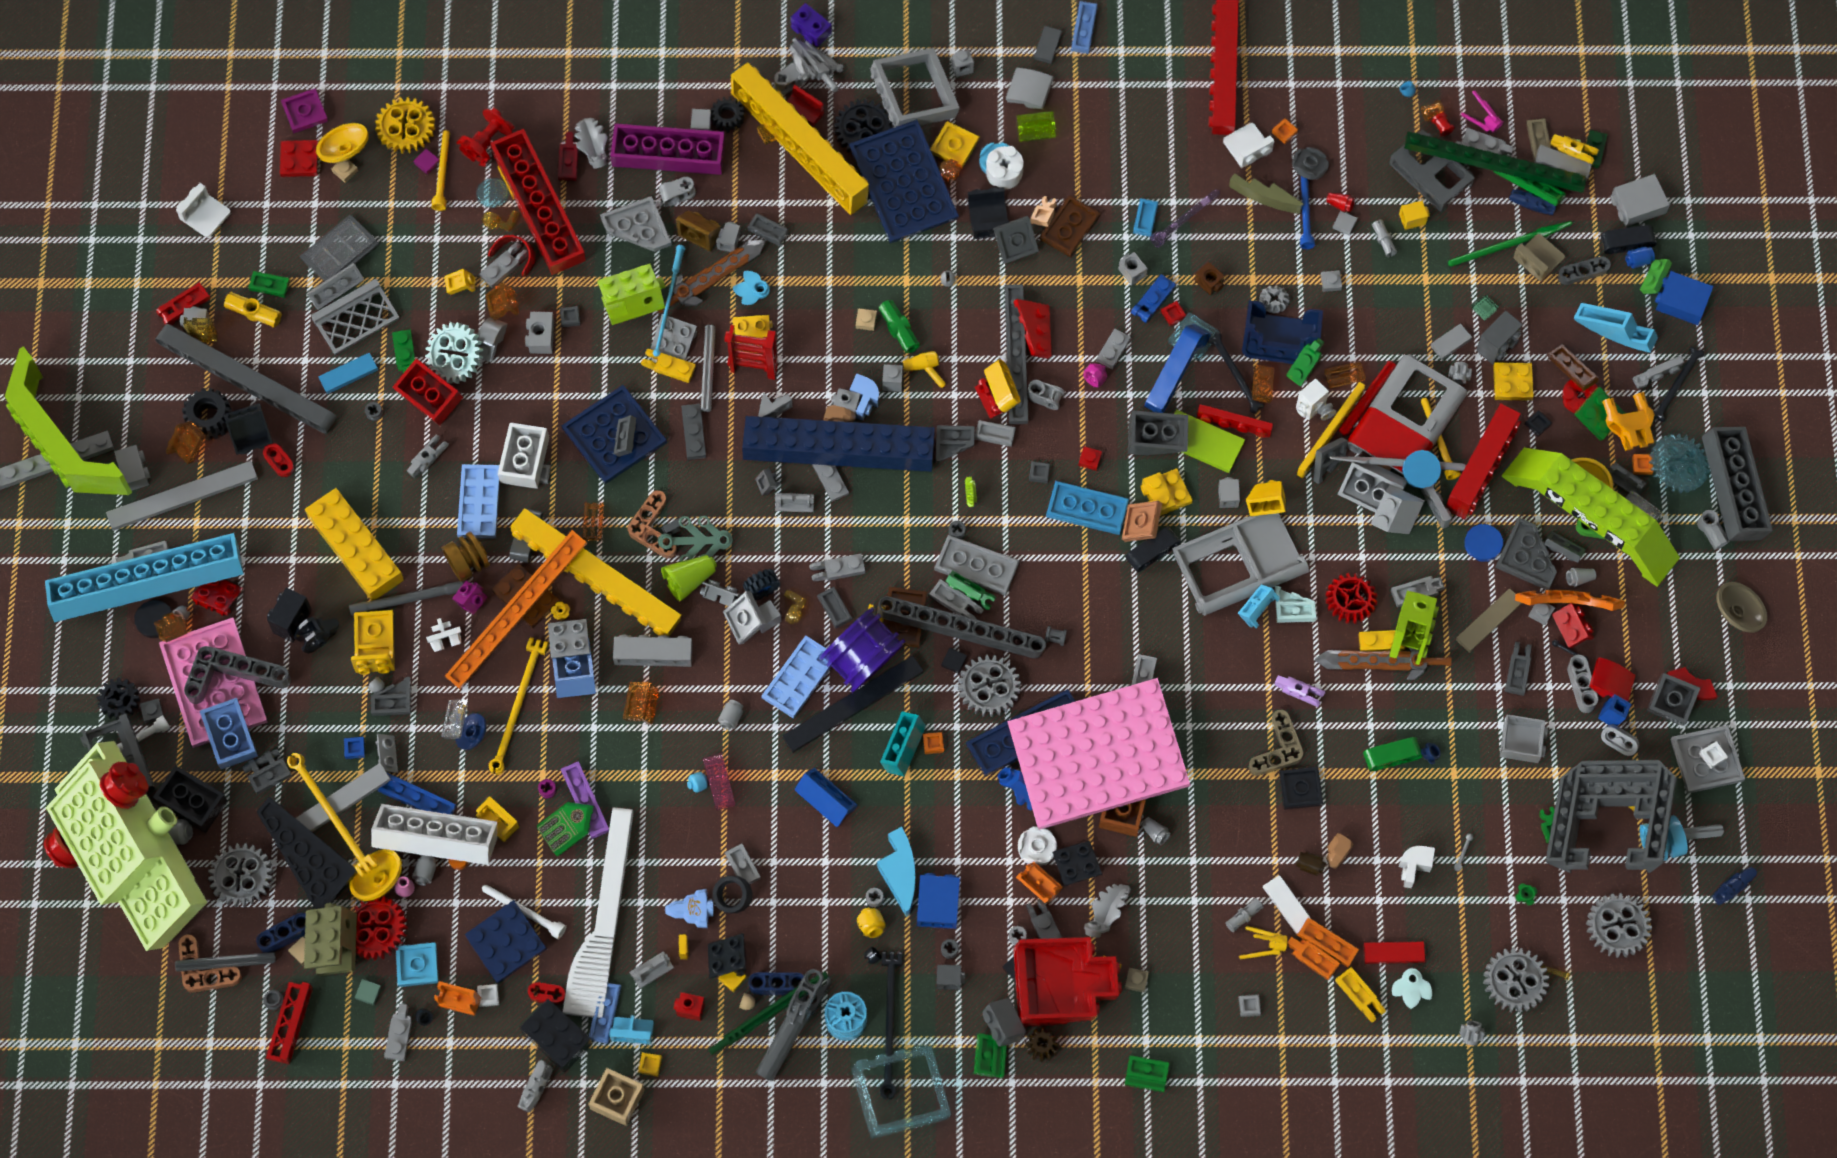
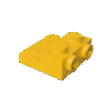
M1177 468L1164 474L1159 472L1142 480L1141 491L1144 496L1147 495L1149 502L1160 501L1162 503L1160 516L1192 504L1193 500Z

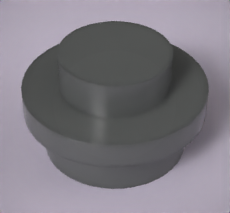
M270 990L264 995L263 1003L267 1009L276 1010L282 1006L283 996L277 990Z

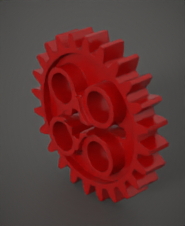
M383 897L382 900L378 898L374 901H367V904L360 901V908L354 906L355 913H357V955L360 957L364 956L367 960L371 957L375 961L378 955L382 959L385 958V953L391 956V949L398 951L397 943L403 944L400 938L407 936L403 932V930L408 929V926L403 924L408 921L403 916L405 912L400 909L401 906L399 904H395L392 899L388 901L386 897ZM389 915V918L386 921H383L384 917ZM370 916V919L365 922V919ZM388 934L387 938L382 940L383 936ZM369 935L368 939L363 942L365 936Z

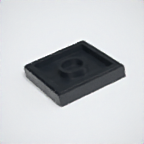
M1318 767L1279 770L1284 810L1323 806Z

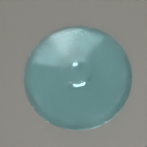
M489 178L480 183L476 196L482 205L494 208L506 202L509 197V190L504 181L497 178Z

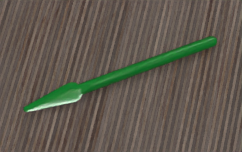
M1572 221L1541 227L1534 232L1450 259L1448 265L1453 267L1530 241L1537 234L1547 237L1572 225Z

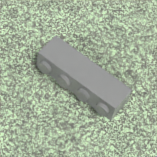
M620 635L619 637H614V665L692 667V638L686 636L669 638L664 635L658 636V638L647 635H640L638 637Z

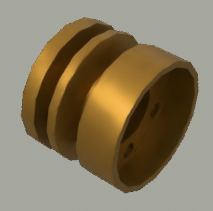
M470 531L466 533L469 542H466L462 536L459 537L460 547L453 541L441 547L449 565L461 582L472 577L470 567L473 566L478 572H481L479 562H481L484 568L490 566L484 547Z

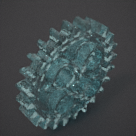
M1680 433L1676 436L1673 434L1669 437L1664 436L1652 448L1653 452L1649 455L1652 458L1649 463L1654 465L1650 470L1657 472L1654 478L1660 477L1659 484L1665 482V488L1671 486L1672 492L1678 488L1679 493H1682L1684 490L1686 493H1689L1691 490L1695 491L1708 478L1706 475L1710 470L1707 469L1709 467L1708 462H1705L1707 456H1703L1705 449H1699L1701 444L1695 445V439L1693 438L1689 441L1687 435L1681 438Z

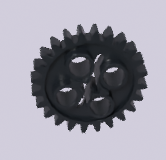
M857 99V104L850 101V107L844 105V111L839 110V116L835 118L837 123H834L835 135L838 136L837 142L842 141V148L847 146V152L851 151L849 148L850 143L893 128L892 122L889 121V114H885L886 109H880L881 103L875 106L874 100L868 104L867 99H864L863 103ZM858 114H864L865 117H864V118H859V117H857V115H858ZM875 123H878V124H880L881 126L878 127V128H875V127H873L872 125L875 124ZM848 128H854L855 131H854V132H849V131H847V129H848Z

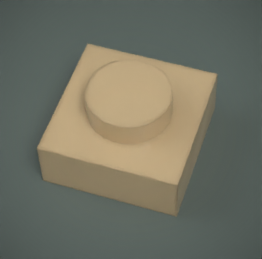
M349 160L339 162L331 168L332 172L345 183L358 172V168Z
M858 309L856 329L874 331L877 311Z

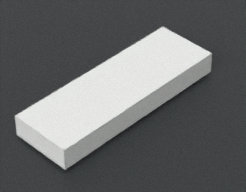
M1279 875L1263 885V889L1297 935L1309 915Z

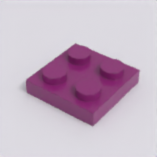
M315 88L281 100L293 134L328 122Z

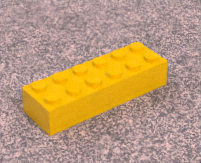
M337 488L305 508L309 520L371 601L377 600L404 581L401 571Z

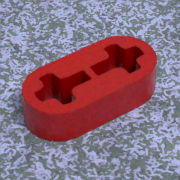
M535 982L528 988V995L534 1002L544 1003L549 999L554 1005H560L565 1001L566 993L559 985ZM539 988L540 991L544 992L545 994L540 993L537 997H535L532 991H536V989ZM556 991H559L562 996L555 1000L554 996L548 994H555Z

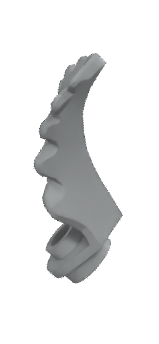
M585 118L576 124L578 127H575V130L579 132L575 133L574 136L581 140L576 143V146L587 155L589 163L593 168H600L607 164V156L604 149L608 137L605 133L600 134L603 126H597L598 120Z
M1114 884L1113 888L1110 886L1106 887L1108 893L1099 892L1101 900H1094L1092 902L1094 920L1086 923L1084 926L1086 935L1098 938L1101 937V933L1110 930L1111 924L1121 915V911L1118 908L1126 903L1123 899H1126L1130 893L1129 885L1119 884L1118 886Z

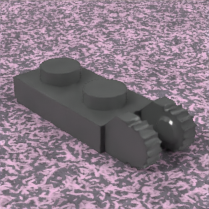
M1515 642L1504 692L1524 696L1532 645L1527 644L1525 656L1518 655L1520 642Z
M1037 899V904L1043 913L1039 916H1036L1031 903L1026 904L1031 922L1039 939L1062 938L1050 912L1047 911L1046 905L1041 899Z

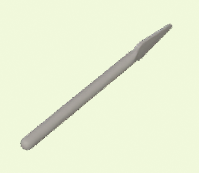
M1330 456V459L1400 467H1403V462L1405 461V459ZM1440 462L1442 470L1463 471L1466 467L1464 463Z

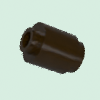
M1306 851V853L1300 852L1296 867H1299L1301 871L1318 876V873L1323 874L1326 862H1323L1324 857Z

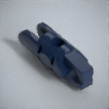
M1512 189L1509 196L1511 202L1538 213L1553 215L1556 209L1555 205L1529 191Z
M1749 867L1740 873H1735L1711 896L1718 905H1721L1733 899L1756 877V869Z

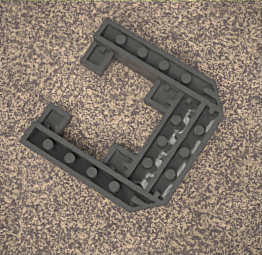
M1659 760L1581 761L1560 777L1546 863L1571 873L1572 869H1588L1591 856L1590 849L1576 848L1580 819H1597L1599 806H1635L1633 814L1635 819H1649L1645 848H1628L1625 866L1627 870H1647L1648 874L1658 868L1664 862L1677 780L1676 776Z

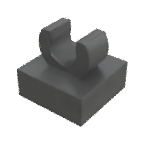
M763 469L755 479L762 495H768L780 485V482H775L774 480L777 474L771 473L770 469Z

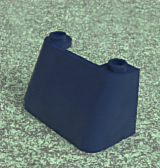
M1249 300L1242 353L1248 358L1294 364L1308 343L1312 344L1314 340L1321 338L1323 310H1307L1302 320L1266 315V306L1262 302Z

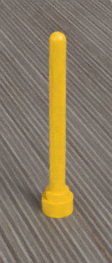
M448 130L443 131L437 191L431 203V208L436 211L446 209L447 201L443 195L450 138Z
M1422 398L1421 404L1428 419L1432 409L1428 399ZM1441 434L1436 443L1443 461L1452 463ZM1456 470L1444 471L1447 480L1456 479L1461 475L1460 471Z

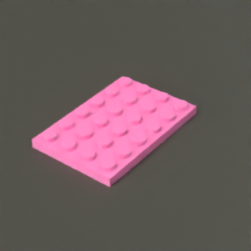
M234 618L159 642L193 748L210 742L199 711L231 699H238L248 729L268 722L254 681L214 671L205 698L201 703H191L184 693L189 673L197 652L201 647L210 646L246 656ZM206 655L203 660H209L212 655ZM224 660L222 665H227L230 660ZM249 665L241 666L240 670L247 669ZM205 672L199 673L197 678L203 677ZM193 690L190 695H196L199 690Z

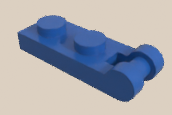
M1161 274L1141 300L1133 307L1131 314L1134 316L1138 315L1142 318L1143 322L1148 323L1175 289L1176 284Z

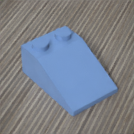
M590 642V654L552 658L557 698L596 694Z
M237 698L199 711L220 769L258 757Z

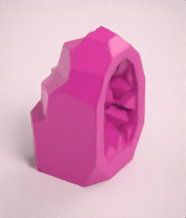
M1090 363L1084 370L1083 377L1093 387H1101L1107 379L1106 367L1101 364Z

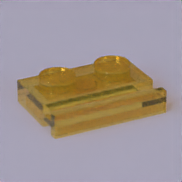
M184 317L183 325L188 335L198 338V340L205 343L217 341L218 334L211 318H192V320H188L187 317Z

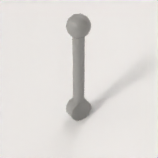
M1470 833L1466 835V842L1458 863L1454 865L1455 871H1461L1463 858L1470 841L1473 840V835Z

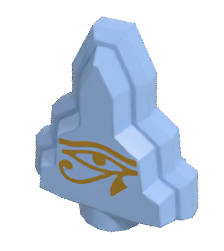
M707 889L696 890L695 894L687 895L683 901H674L665 906L667 915L673 918H684L687 923L696 924L697 928H708V917L714 916L713 900H708Z

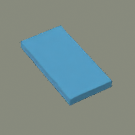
M1055 481L1046 517L1120 535L1129 499Z

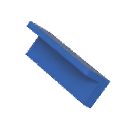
M816 768L806 772L795 788V791L836 827L840 826L846 815L853 812L858 806Z

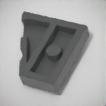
M937 425L936 462L939 463L974 447L975 426Z
M1341 437L1316 450L1314 482L1322 483V476L1325 472L1331 473L1336 465L1341 462V460L1330 459V456L1346 457V439Z
M406 677L402 682L396 685L392 684L386 687L385 690L371 695L372 716L411 714L410 677Z

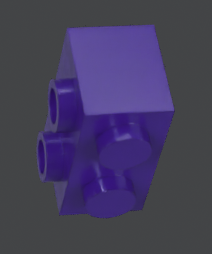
M806 3L791 16V28L796 33L803 35L806 41L814 44L816 47H819L832 34V24Z

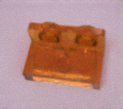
M503 282L485 295L490 317L495 321L503 317L509 310L515 316L519 314V304L515 298L516 293L512 287H507Z
M192 421L180 423L175 427V432L169 440L165 452L168 455L176 452L187 464L194 462L206 435Z
M630 682L623 719L625 721H644L646 724L652 725L653 718L655 717L656 703L659 698V689L650 682Z

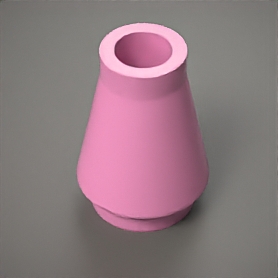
M405 876L398 879L395 884L397 895L409 897L414 892L415 886L410 879Z

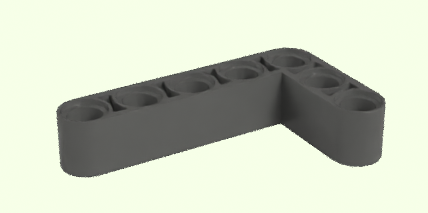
M203 646L197 652L184 687V693L191 703H201L205 698L214 671L282 689L290 685L291 677L288 670L281 665L210 646ZM206 655H212L209 660H203ZM224 660H230L227 665H222ZM249 665L247 669L240 670L241 666ZM263 669L267 670L263 675L258 674ZM205 672L203 677L197 678L199 673ZM279 675H285V677L282 680H277V677ZM193 690H199L196 695H190Z

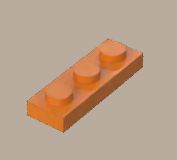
M1309 917L1297 934V936L1305 941L1308 940L1346 967H1349L1359 950Z

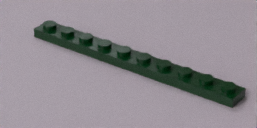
M1407 131L1404 149L1583 193L1585 189L1586 176L1579 173Z

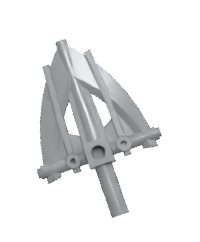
M793 38L792 41L794 43L790 45L789 49L793 53L794 63L800 74L798 78L807 81L809 78L815 79V77L818 80L823 79L833 92L838 91L839 87L828 74L832 75L834 71L842 72L843 64L836 63L828 55L813 47L808 41L804 43Z

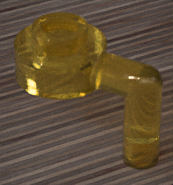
M512 210L506 223L497 214L485 212L482 222L489 229L500 227L506 231H511L519 213L516 210Z
M787 589L784 596L796 602V605L793 604L785 621L793 625L795 622L798 623L803 615L801 609L806 604V599Z

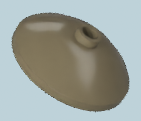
M1728 582L1719 588L1716 596L1717 605L1728 623L1741 631L1750 633L1758 632L1765 626L1767 622L1766 608L1754 591L1737 582Z

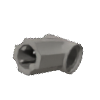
M1706 510L1700 516L1697 525L1705 533L1713 549H1719L1730 541H1728L1727 535L1718 522V514L1713 510ZM1704 518H1708L1712 524L1706 523Z

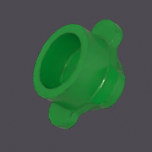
M1520 884L1515 900L1517 902H1525L1528 906L1533 905L1537 889L1530 885Z

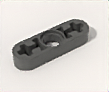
M1603 256L1562 267L1557 278L1563 285L1581 282L1607 274L1611 263L1608 258ZM1598 264L1605 265L1604 269L1600 266L1598 267ZM1586 267L1589 273L1581 274L1579 268ZM1566 273L1567 275H1570V277L1567 278L1566 276H1563V274Z

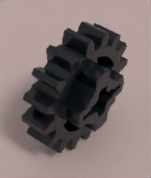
M118 677L117 682L110 679L111 684L104 683L105 689H99L98 691L101 696H97L99 701L97 705L102 709L101 712L104 715L107 714L110 719L115 715L117 720L123 714L130 713L133 715L132 709H138L139 706L136 702L140 701V697L137 696L140 693L138 689H135V684H130L128 679L122 682L120 677Z

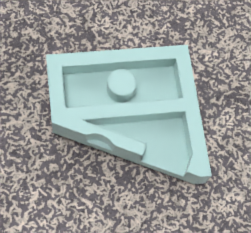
M1275 586V593L1280 597L1278 602L1275 600L1277 623L1316 622L1315 601L1303 598L1294 592L1290 594L1281 590V587Z

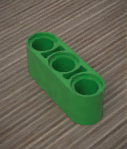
M1417 737L1372 747L1363 752L1370 772L1416 761L1423 757Z

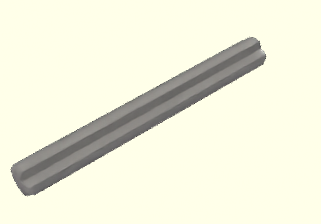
M714 325L705 326L701 411L710 412L712 405L716 330Z

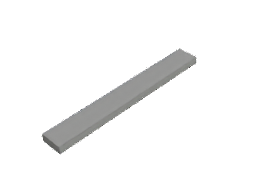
M248 461L107 511L106 514L111 529L114 531L258 480L252 462Z

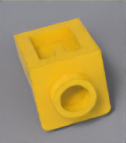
M465 269L446 275L447 293L452 295L465 289L471 292L475 291L476 280L474 275Z

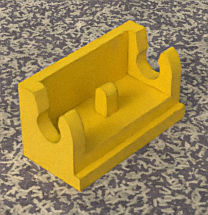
M490 796L476 810L478 812L476 814L478 819L497 822V836L503 842L519 828L518 822Z

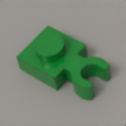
M1553 806L1549 808L1551 815H1545L1543 809L1539 812L1540 818L1545 821L1540 826L1547 844L1550 839L1555 811Z

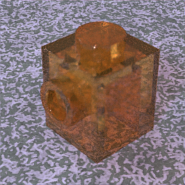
M168 613L162 616L163 619L154 622L160 640L166 643L188 634L186 631V620L180 615Z

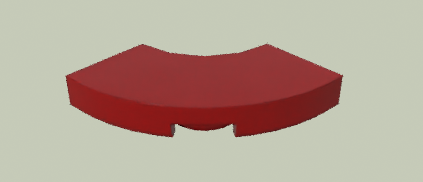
M1686 667L1666 673L1699 687L1697 700H1713L1717 698L1711 679L1702 680L1695 678L1688 672Z

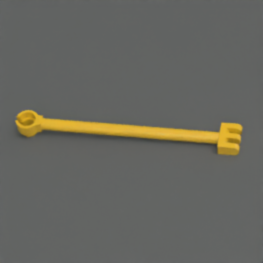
M529 638L526 650L531 652L497 755L495 759L489 762V770L492 774H494L495 770L496 775H500L505 770L504 756L538 655L545 656L549 645L547 641H544L541 648V640L537 639L535 646H533L534 638ZM499 763V767L494 769L493 765Z
M292 753V756H289L287 759L289 767L296 769L359 861L354 867L359 875L364 878L367 875L365 870L370 873L372 871L370 864L375 868L378 866L377 861L371 854H368L366 857L364 856L306 770L303 755Z

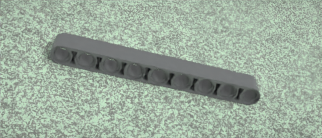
M889 596L881 598L877 608V613L886 620L1036 659L1041 657L1046 646L1045 640L1040 636ZM888 605L891 607V610H884L882 606ZM907 610L910 614L903 615L900 611ZM926 615L928 620H921L919 616ZM945 620L947 625H940L938 621ZM957 625H963L966 629L959 630ZM982 630L984 635H978L975 631ZM994 635H1001L1003 640L995 639ZM1013 640H1020L1022 644L1015 645ZM1031 645H1038L1040 650H1034Z

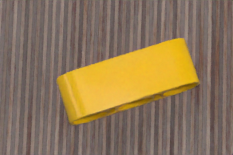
M1002 359L997 360L984 369L995 402L1002 412H1007L1021 402L1009 368Z

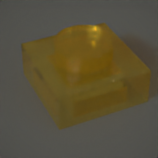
M766 123L757 127V131L765 145L779 137L776 133L772 135L767 130L769 126Z

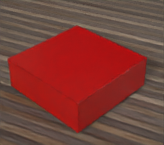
M1177 301L1161 309L1162 315L1170 326L1182 321L1187 316Z

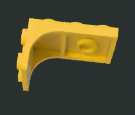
M393 610L354 613L355 654L351 657V662L356 673L367 675L370 672L385 674L395 671Z

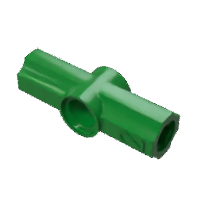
M893 300L884 301L878 308L887 322V327L892 337L898 340L905 353L916 351L920 347V343L911 331L908 319L905 315H901Z

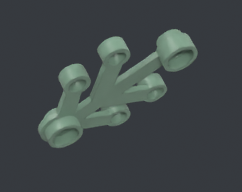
M682 516L679 519V525L686 528L694 537H672L664 533L658 537V545L663 549H669L672 545H694L686 554L681 555L679 561L682 562L683 557L692 559L705 544L713 545L705 554H701L699 557L707 555L710 558L719 549L729 548L733 539L728 531H719L711 524L707 516H700L698 524L701 527H705L713 536H704L691 523L689 517ZM686 518L688 520V524L682 525V519ZM702 518L707 519L705 525H702L700 522ZM722 536L726 537L725 543L720 542ZM668 538L669 544L664 545L663 539Z

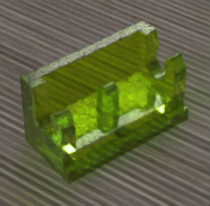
M1053 111L1017 115L1019 142L1055 138L1056 127Z

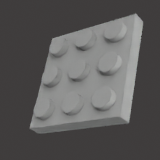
M1728 725L1671 737L1670 740L1687 794L1744 782L1745 777ZM1717 741L1728 758L1710 769L1699 753Z

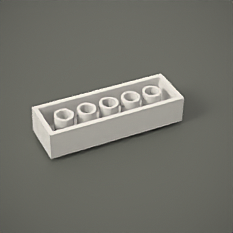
M381 804L372 827V847L485 865L489 864L497 841L496 821Z

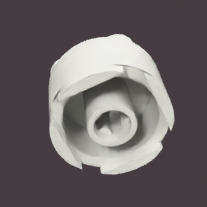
M1013 146L998 147L988 154L986 164L987 179L993 186L1004 189L1015 187L1023 175V158Z

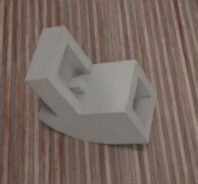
M492 317L484 321L479 329V337L477 338V340L482 341V344L478 347L484 349V351L479 352V355L483 356V360L493 361L497 345L503 341L508 323Z

